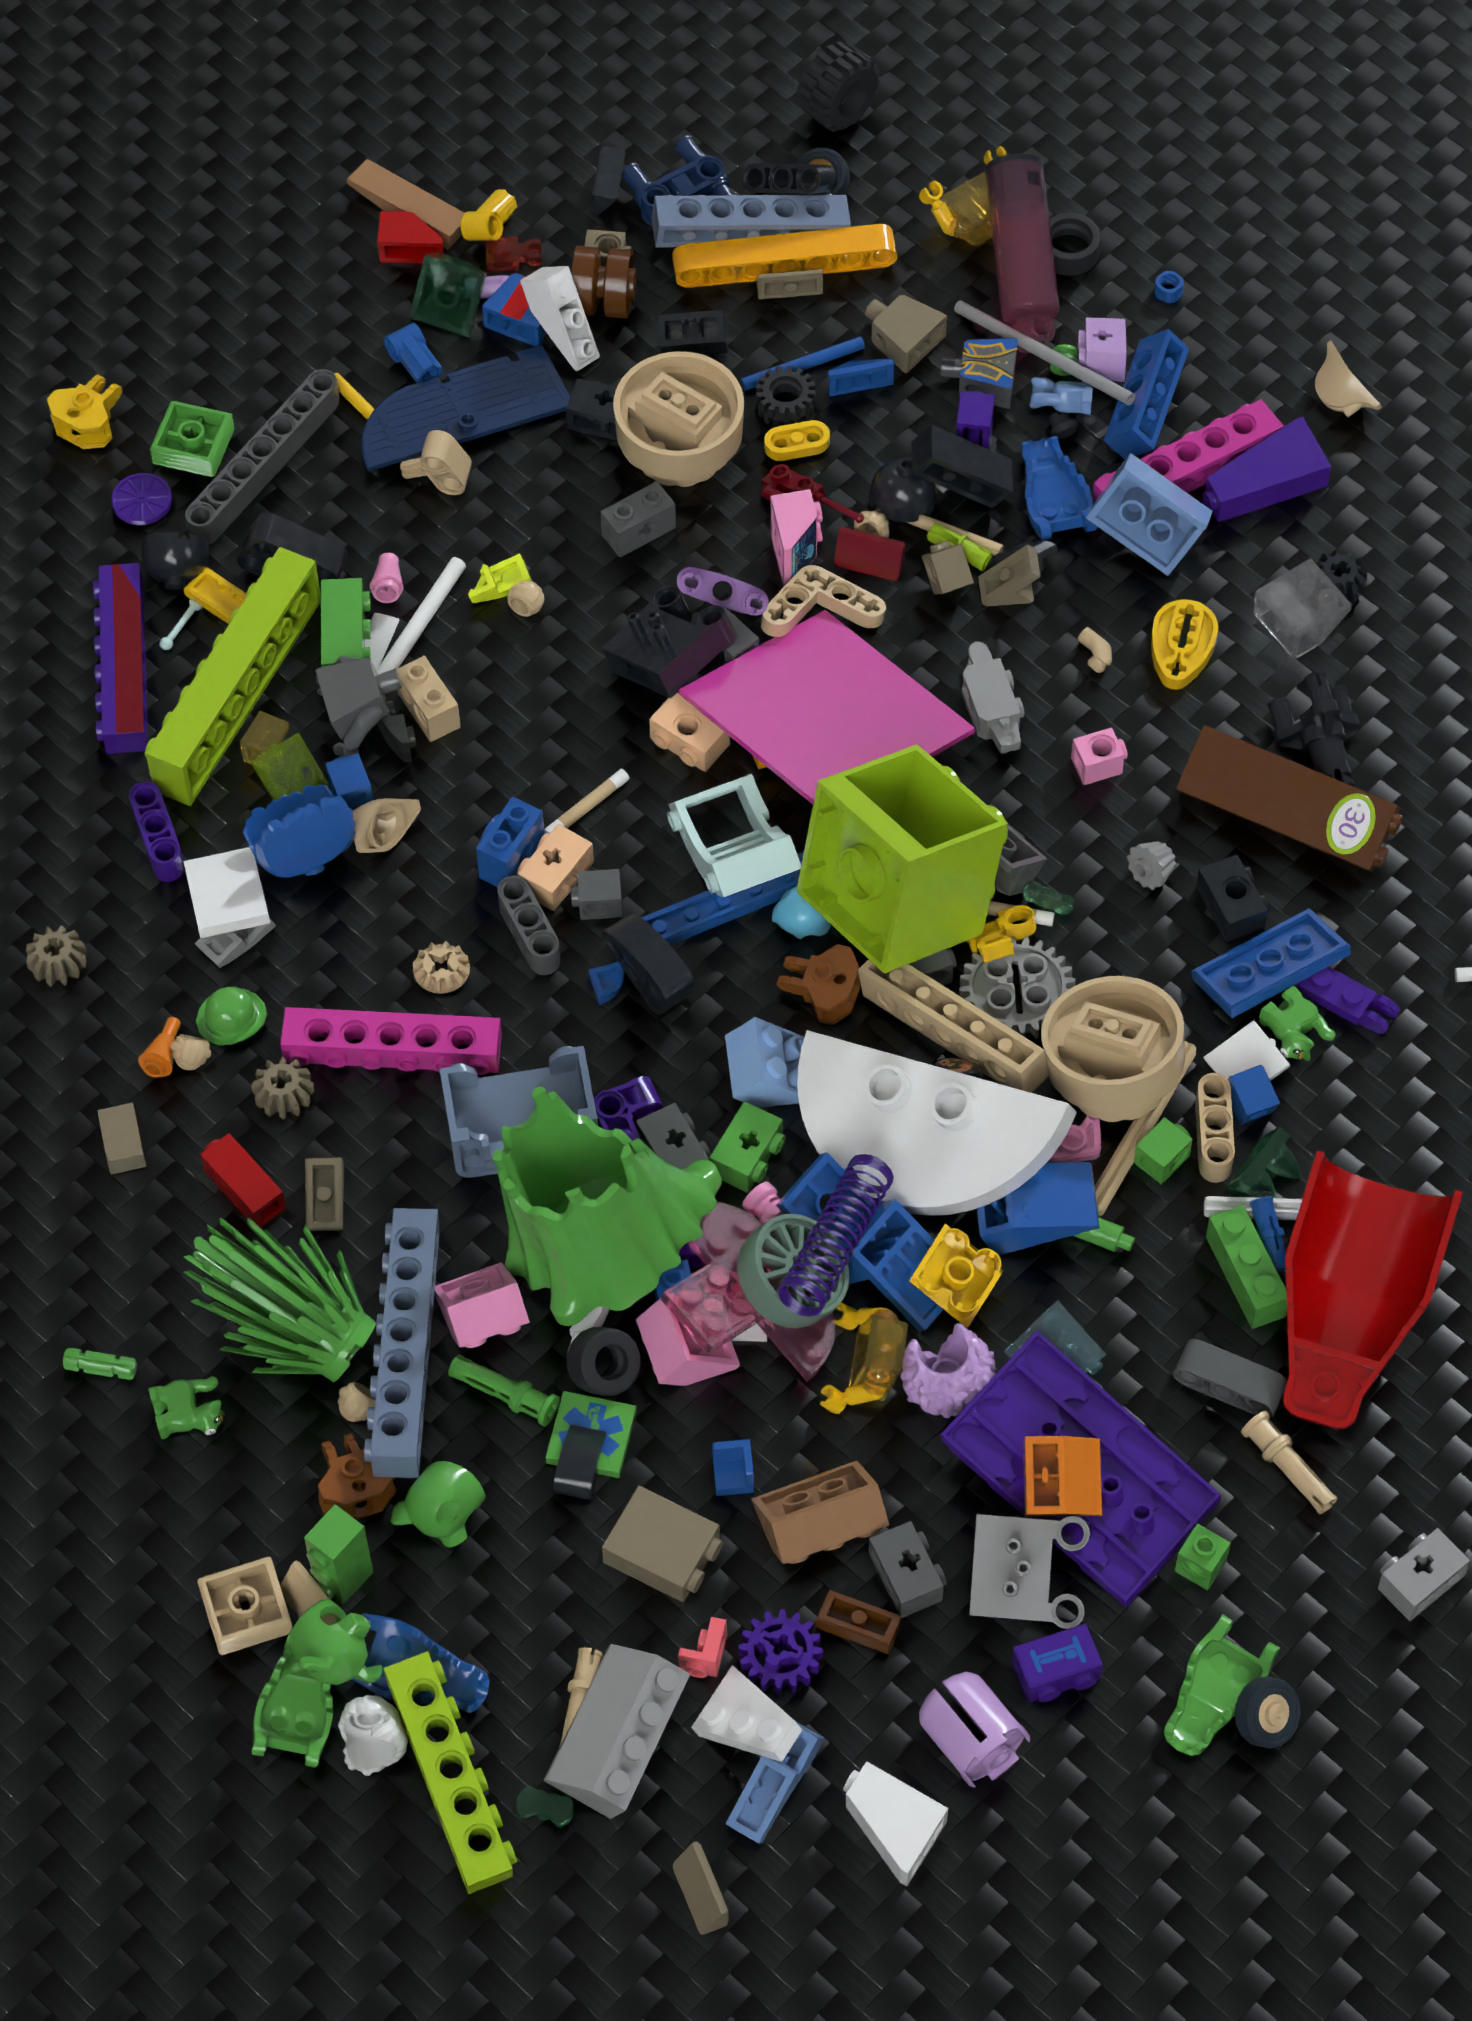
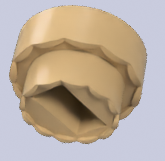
M692 352L662 353L636 364L624 375L617 386L613 408L618 444L632 465L641 469L645 475L655 479L658 483L667 486L689 487L698 482L708 480L716 471L726 465L737 452L743 434L744 396L736 377L718 361Z
M1108 976L1080 983L1056 999L1047 1011L1042 1023L1041 1039L1046 1055L1048 1075L1052 1085L1067 1101L1078 1106L1082 1112L1090 1117H1098L1107 1122L1137 1119L1159 1105L1162 1098L1176 1085L1183 1072L1185 1041L1182 1013L1168 993L1145 980L1126 976Z

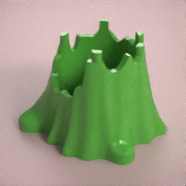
M539 1086L532 1091V1097L536 1104L529 1119L517 1126L503 1125L501 1132L504 1151L499 1149L492 1155V1159L497 1167L508 1221V1249L504 1267H506L511 1275L525 1278L531 1290L551 1288L550 1309L559 1324L572 1326L581 1322L589 1312L597 1307H606L614 1311H621L631 1307L637 1300L658 1286L659 1278L663 1272L679 1266L681 1263L679 1256L681 1247L703 1236L700 1222L705 1215L712 1212L717 1206L714 1196L721 1186L722 1178L716 1165L709 1160L692 1162L684 1169L673 1166L658 1157L639 1138L632 1141L620 1129L605 1130L598 1127L588 1116L573 1113L555 1091L547 1093L544 1087Z

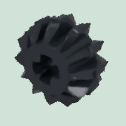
M1335 549L1331 556L1322 553L1319 562H1314L1310 578L1311 590L1316 591L1317 600L1326 598L1328 607L1333 602H1338L1342 608L1346 605L1347 601L1355 604L1359 599V595H1363L1366 591L1368 572L1367 568L1362 567L1361 557L1351 559L1350 551L1345 555H1339Z

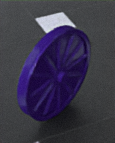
M150 473L130 475L121 480L113 490L112 505L114 512L121 520L129 524L148 525L162 519L171 508V489L168 483L157 475Z

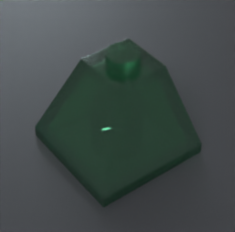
M439 252L425 254L409 318L470 337L487 273L467 261Z

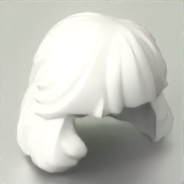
M377 1695L357 1697L346 1704L338 1727L346 1743L343 1752L345 1754L344 1761L350 1770L357 1769L365 1776H370L373 1772H380L386 1766L388 1767L392 1763L398 1762L405 1754L408 1737L398 1710Z

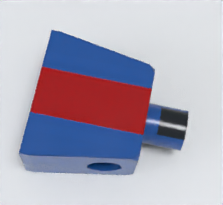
M517 273L511 274L482 306L484 327L532 346H539L543 342L546 331L530 310L520 282L525 276Z

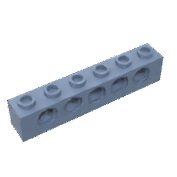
M831 194L655 196L651 217L655 247H678L689 243L851 227L846 195Z

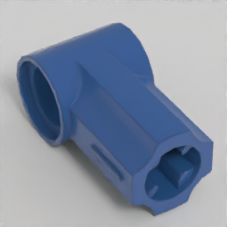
M411 323L384 337L386 350L395 363L401 362L416 383L439 377L442 374V366L427 348L425 338L415 323Z

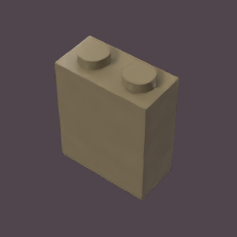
M638 1486L602 1546L603 1563L684 1603L690 1592L696 1593L705 1575L702 1570L708 1560L713 1562L722 1548L723 1541L720 1540V1526L648 1489Z

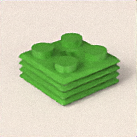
M171 401L150 448L152 463L214 477L235 429L233 415L227 412Z

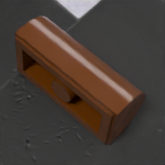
M829 1590L816 1619L815 1628L889 1654L897 1637L902 1616Z

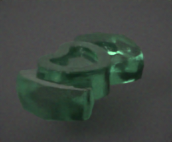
M1029 881L1023 887V897L1025 900L1040 905V910L1047 911L1049 909L1062 915L1070 913L1074 908V898L1070 895H1060L1056 890L1042 887L1036 881Z
M528 1786L517 1796L516 1810L519 1817L523 1819L536 1815L541 1820L551 1819L558 1828H562L574 1816V1803L568 1795L548 1794L544 1790H535L532 1786Z

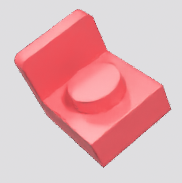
M711 1617L708 1630L702 1629L700 1632L697 1651L684 1648L679 1649V1668L690 1673V1676L705 1678L707 1675L717 1677L728 1635L726 1620Z

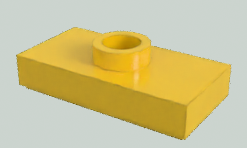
M208 567L184 587V593L187 597L227 624H229L233 611L236 608H240L246 599L244 591Z

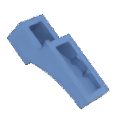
M799 1723L797 1724L802 1729V1732L782 1762L761 1756L726 1822V1825L759 1844L763 1843L781 1809L804 1773H807L825 1739Z

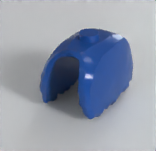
M323 784L318 786L307 785L304 787L303 793L291 792L290 795H282L278 800H273L267 805L266 809L257 807L251 810V816L245 821L243 834L252 854L265 871L281 878H289L304 873L310 876L322 872L325 869L324 864L332 861L350 847L355 835L354 828L356 822L353 819V810L348 807L346 801L341 796L334 797L332 791Z

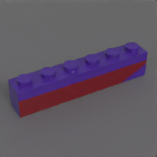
M140 563L99 566V580H93L94 598L99 600L100 607L94 608L95 627L100 628V635L94 636L96 656H101V663L95 664L96 683L101 684V692H95L97 712H102V720H96L97 740L104 741L106 754L145 751L148 744L144 582Z

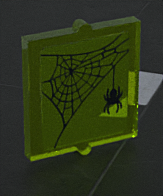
M299 732L279 744H271L270 750L250 761L272 800H278L282 795H290L291 792L303 793V789L307 785H329Z

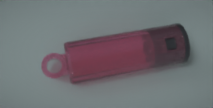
M1008 154L991 160L985 166L1001 318L1007 324L1012 325V328L1044 345L1055 336L1056 328L1053 319L1058 316L1060 307L1043 161L1040 157L1033 154ZM1017 346L1018 351L1028 353L1025 349Z

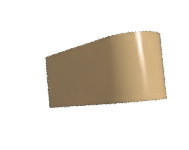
M1209 1073L1204 1075L1198 1083L1195 1102L1198 1161L1200 1174L1209 1182L1218 1183L1223 1182L1230 1176L1235 1153L1231 1086L1225 1076L1218 1073ZM1213 1093L1218 1095L1219 1098H1210L1206 1094ZM1216 1125L1221 1127L1222 1129L1212 1130L1208 1126ZM1218 1157L1224 1161L1218 1163L1210 1160V1158Z

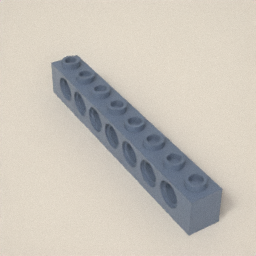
M394 1208L392 1223H386L385 1244L390 1245V1253H383L382 1273L387 1275V1283H380L379 1303L385 1306L384 1314L378 1313L376 1322L377 1336H382L381 1344L374 1345L373 1363L374 1367H379L378 1376H371L370 1394L371 1398H376L375 1407H368L367 1416L368 1430H373L372 1439H365L364 1459L365 1462H371L373 1477H419L440 1236L438 1209Z

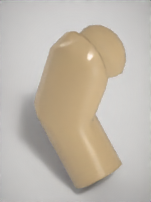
M1086 627L1080 633L1078 641L1092 651L1093 656L1088 660V666L1096 672L1102 673L1107 665L1110 666L1112 662L1111 646L1096 632Z

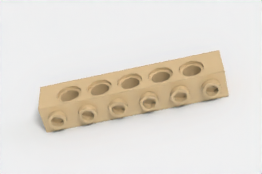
M868 959L858 969L862 993L865 998L959 1058L975 1062L982 1067L984 1074L998 1083L1032 1093L1049 1076L1045 1050L913 966L907 964L884 974Z

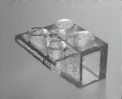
M1310 558L1256 590L1253 614L1295 660L1322 644L1351 610L1352 604Z

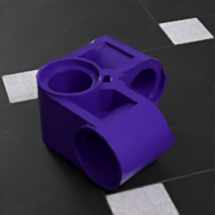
M647 1076L638 1077L623 1085L598 1093L594 1099L598 1127L605 1130L620 1129L632 1141L636 1138L641 1140L636 1128V1120L664 1108L650 1078ZM605 1110H613L616 1112V1114L606 1115L602 1112Z

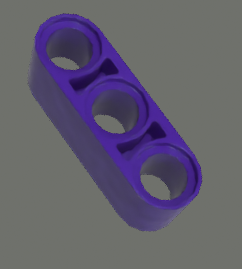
M140 782L131 788L129 798L133 816L154 875L159 880L164 882L175 881L184 871V863L177 836L158 786L152 782ZM165 858H172L167 861H162Z

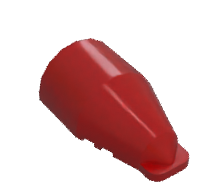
M1316 1152L1285 1255L1289 1377L1284 1390L1283 1401L1286 1410L1292 1416L1340 1430L1348 1428L1355 1422L1363 1397L1432 1300L1463 1192L1455 1190V1193L1451 1196H1433L1390 1187L1348 1172L1331 1163L1325 1157L1324 1152Z

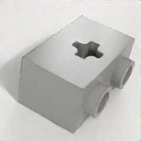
M1439 1528L1428 1536L1425 1533L1419 1535L1409 1545V1552L1400 1559L1394 1556L1380 1570L1382 1576L1378 1589L1409 1621L1466 1575L1470 1560Z

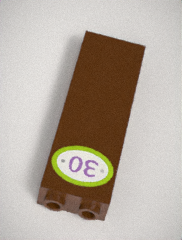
M1206 725L1201 730L1176 788L1183 794L1372 873L1376 866L1382 867L1389 848L1384 847L1390 834L1396 835L1403 816L1399 814L1401 808L1392 802Z

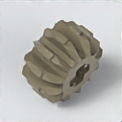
M61 925L56 932H52L47 926L45 935L34 933V943L27 944L26 963L28 969L33 972L34 978L38 982L46 979L50 987H52L56 980H60L66 986L69 976L78 979L79 969L86 968V947L79 940L75 930L67 933L66 929Z
M282 1056L279 1064L274 1065L271 1061L267 1060V1070L257 1069L255 1074L256 1081H253L252 1092L255 1094L256 1105L259 1108H264L265 1113L269 1117L279 1112L280 1118L284 1120L287 1112L291 1111L298 1116L300 1113L299 1106L309 1107L310 1095H313L314 1086L313 1082H311L309 1070L307 1068L301 1069L300 1062L297 1059L288 1065L286 1059Z

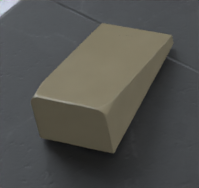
M133 1103L97 1110L110 1174L146 1167Z
M305 1159L306 1226L310 1231L343 1230V1159Z

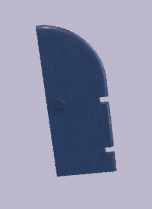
M543 345L516 352L519 361L511 363L508 355L447 373L446 377L449 381L447 383L441 384L439 378L434 377L411 384L384 399L369 416L361 439V452L367 471H373L421 456L426 435L433 430L449 433L460 444L566 411L570 395Z

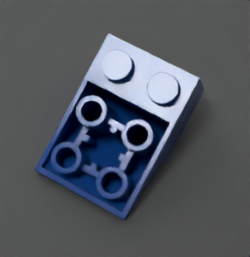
M1090 1162L1046 1163L1033 1177L1016 1190L1001 1199L977 1208L981 1239L991 1250L1002 1255L1100 1228L1092 1164Z

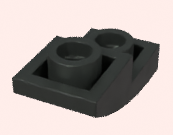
M388 701L390 711L377 722V725L385 741L396 755L404 762L412 761L410 748L416 747L413 726L406 727L404 715H396L393 701Z

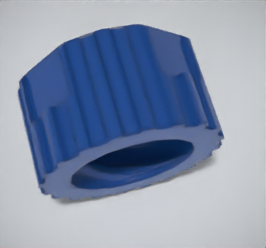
M1173 271L1161 273L1155 279V297L1165 303L1179 301L1183 295V278ZM1169 284L1173 285L1175 288L1166 289L1163 286Z

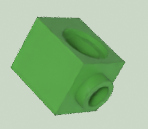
M1164 1117L1136 1145L1134 1163L1162 1185L1190 1156L1192 1138L1184 1127L1179 1124H1173Z
M1197 1523L1178 1552L1175 1572L1208 1591L1227 1562L1231 1542Z

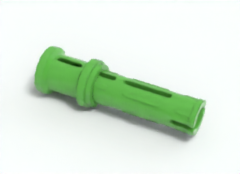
M460 1354L453 1359L449 1367L448 1375L450 1377L461 1380L474 1388L508 1403L511 1411L517 1414L524 1412L538 1419V1423L544 1427L552 1421L560 1402L559 1396L555 1394L548 1396L532 1388V1383L528 1381L516 1382Z

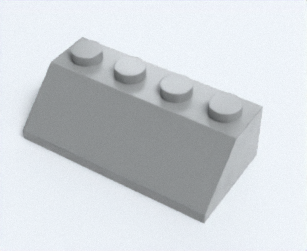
M610 1644L544 1781L610 1819L626 1811L690 1673L656 1654Z

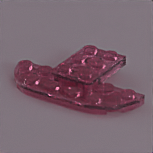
M717 1202L715 1209L701 1219L700 1227L703 1231V1236L696 1241L688 1242L706 1266L666 1290L662 1295L661 1301L707 1354H710L757 1324L802 1377L809 1381L820 1371L832 1350L835 1338L833 1312L821 1321L803 1328L782 1327L760 1315L749 1303L742 1291L737 1273V1259L741 1246L747 1237L763 1223L752 1214L740 1208ZM762 1247V1252L769 1254V1253ZM763 1266L765 1273L770 1272V1267ZM769 1281V1283L771 1284V1286H772V1287L774 1288V1290L776 1291L777 1289L773 1286L772 1282ZM804 1290L805 1295L810 1297V1294Z

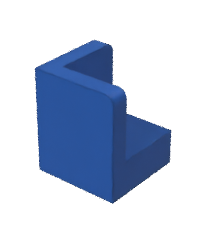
M1262 1065L1234 1074L1227 1079L1231 1086L1232 1108L1240 1125L1273 1113L1280 1104Z
M750 1439L712 1443L716 1496L754 1493V1472Z

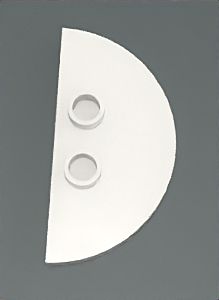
M808 1030L801 1047L797 1078L798 1099L803 1122L817 1152L820 1155L828 1152L844 1170L855 1155L869 1154L880 1158L889 1166L894 1176L893 1183L886 1191V1195L881 1200V1203L896 1199L909 1214L932 1216L961 1213L988 1205L1008 1195L1033 1177L1048 1162L1068 1133L1077 1113L1066 1102ZM867 1165L853 1166L854 1170L871 1173L883 1185L887 1184L885 1176L875 1168ZM856 1173L865 1182L881 1186L870 1176ZM866 1192L871 1198H878L877 1194Z

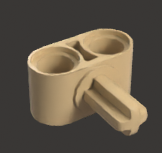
M433 430L426 435L421 458L403 461L400 464V468L405 479L428 476L441 492L449 495H460L465 491L472 461L453 436L444 431Z

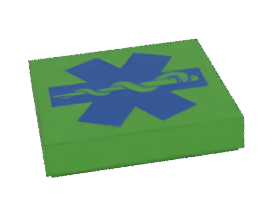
M563 1391L546 1454V1464L558 1465L570 1425H576L606 1432L607 1436L598 1461V1474L620 1478L637 1412L636 1405Z

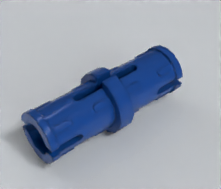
M1268 1196L1252 1200L1249 1203L1254 1215L1258 1235L1276 1271H1285L1286 1252L1282 1239L1285 1233L1284 1229L1279 1227L1273 1197Z

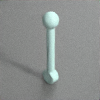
M191 599L189 600L190 607L170 634L161 639L160 647L163 650H170L172 648L173 640L194 611L201 610L202 606Z

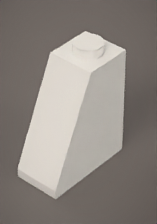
M866 1761L861 1771L854 1770L844 1785L843 1791L847 1792L846 1808L899 1882L908 1886L947 1823L948 1808Z

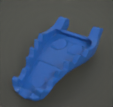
M1043 437L1039 441L1030 440L1022 442V457L1026 466L1025 502L1031 525L1041 540H1048L1052 538L1053 532L1083 527L1086 532L1095 531L1097 526L1086 519L1087 514L1093 507L1089 485L1086 484L1082 474H1077L1074 462L1071 463L1068 455H1063L1058 437Z
M362 1613L370 1623L371 1627L369 1630L375 1631L367 1652L368 1657L365 1666L368 1668L381 1665L382 1675L373 1683L362 1682L355 1678L351 1680L360 1683L386 1699L393 1700L385 1679L384 1668L428 1651L432 1662L439 1660L447 1682L441 1684L446 1698L453 1696L458 1709L468 1713L474 1712L482 1705L487 1696L490 1683L485 1671L460 1660L454 1654L432 1641L422 1631L403 1621ZM422 1691L414 1696L413 1701L420 1704H431L435 1697L430 1692Z

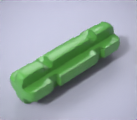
M68 1348L63 1357L64 1368L77 1372L81 1368L84 1369V1373L108 1377L118 1374V1378L131 1380L134 1378L137 1369V1363L134 1358L121 1356L120 1359H116V1355L86 1351L84 1354L81 1349Z

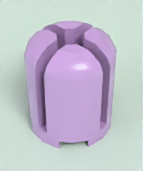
M970 1672L952 1675L942 1683L986 1739L979 1743L935 1688L926 1696L919 1710V1720L923 1729L959 1771L961 1777L969 1786L975 1788L972 1781L986 1775L991 1780H994L1007 1771L1019 1759L1015 1751L1021 1745L1024 1737L1030 1743V1735L1017 1722L980 1676Z

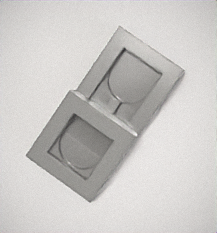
M269 918V924L200 938L195 945L221 968L253 947L276 925Z

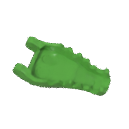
M1223 1614L1214 1628L1199 1642L1192 1652L1187 1666L1186 1677L1179 1692L1177 1706L1164 1730L1166 1741L1177 1751L1190 1756L1201 1754L1217 1731L1235 1715L1238 1696L1244 1686L1253 1679L1269 1676L1274 1660L1280 1650V1647L1269 1642L1263 1649L1260 1658H1257L1226 1640L1225 1637L1231 1629L1233 1620Z
M291 1628L283 1655L277 1662L269 1682L265 1684L258 1699L253 1720L252 1755L264 1756L267 1747L305 1754L306 1766L316 1768L327 1742L332 1723L333 1697L330 1694L331 1684H326L312 1678L307 1672L298 1667V1662L289 1648V1636L293 1630Z

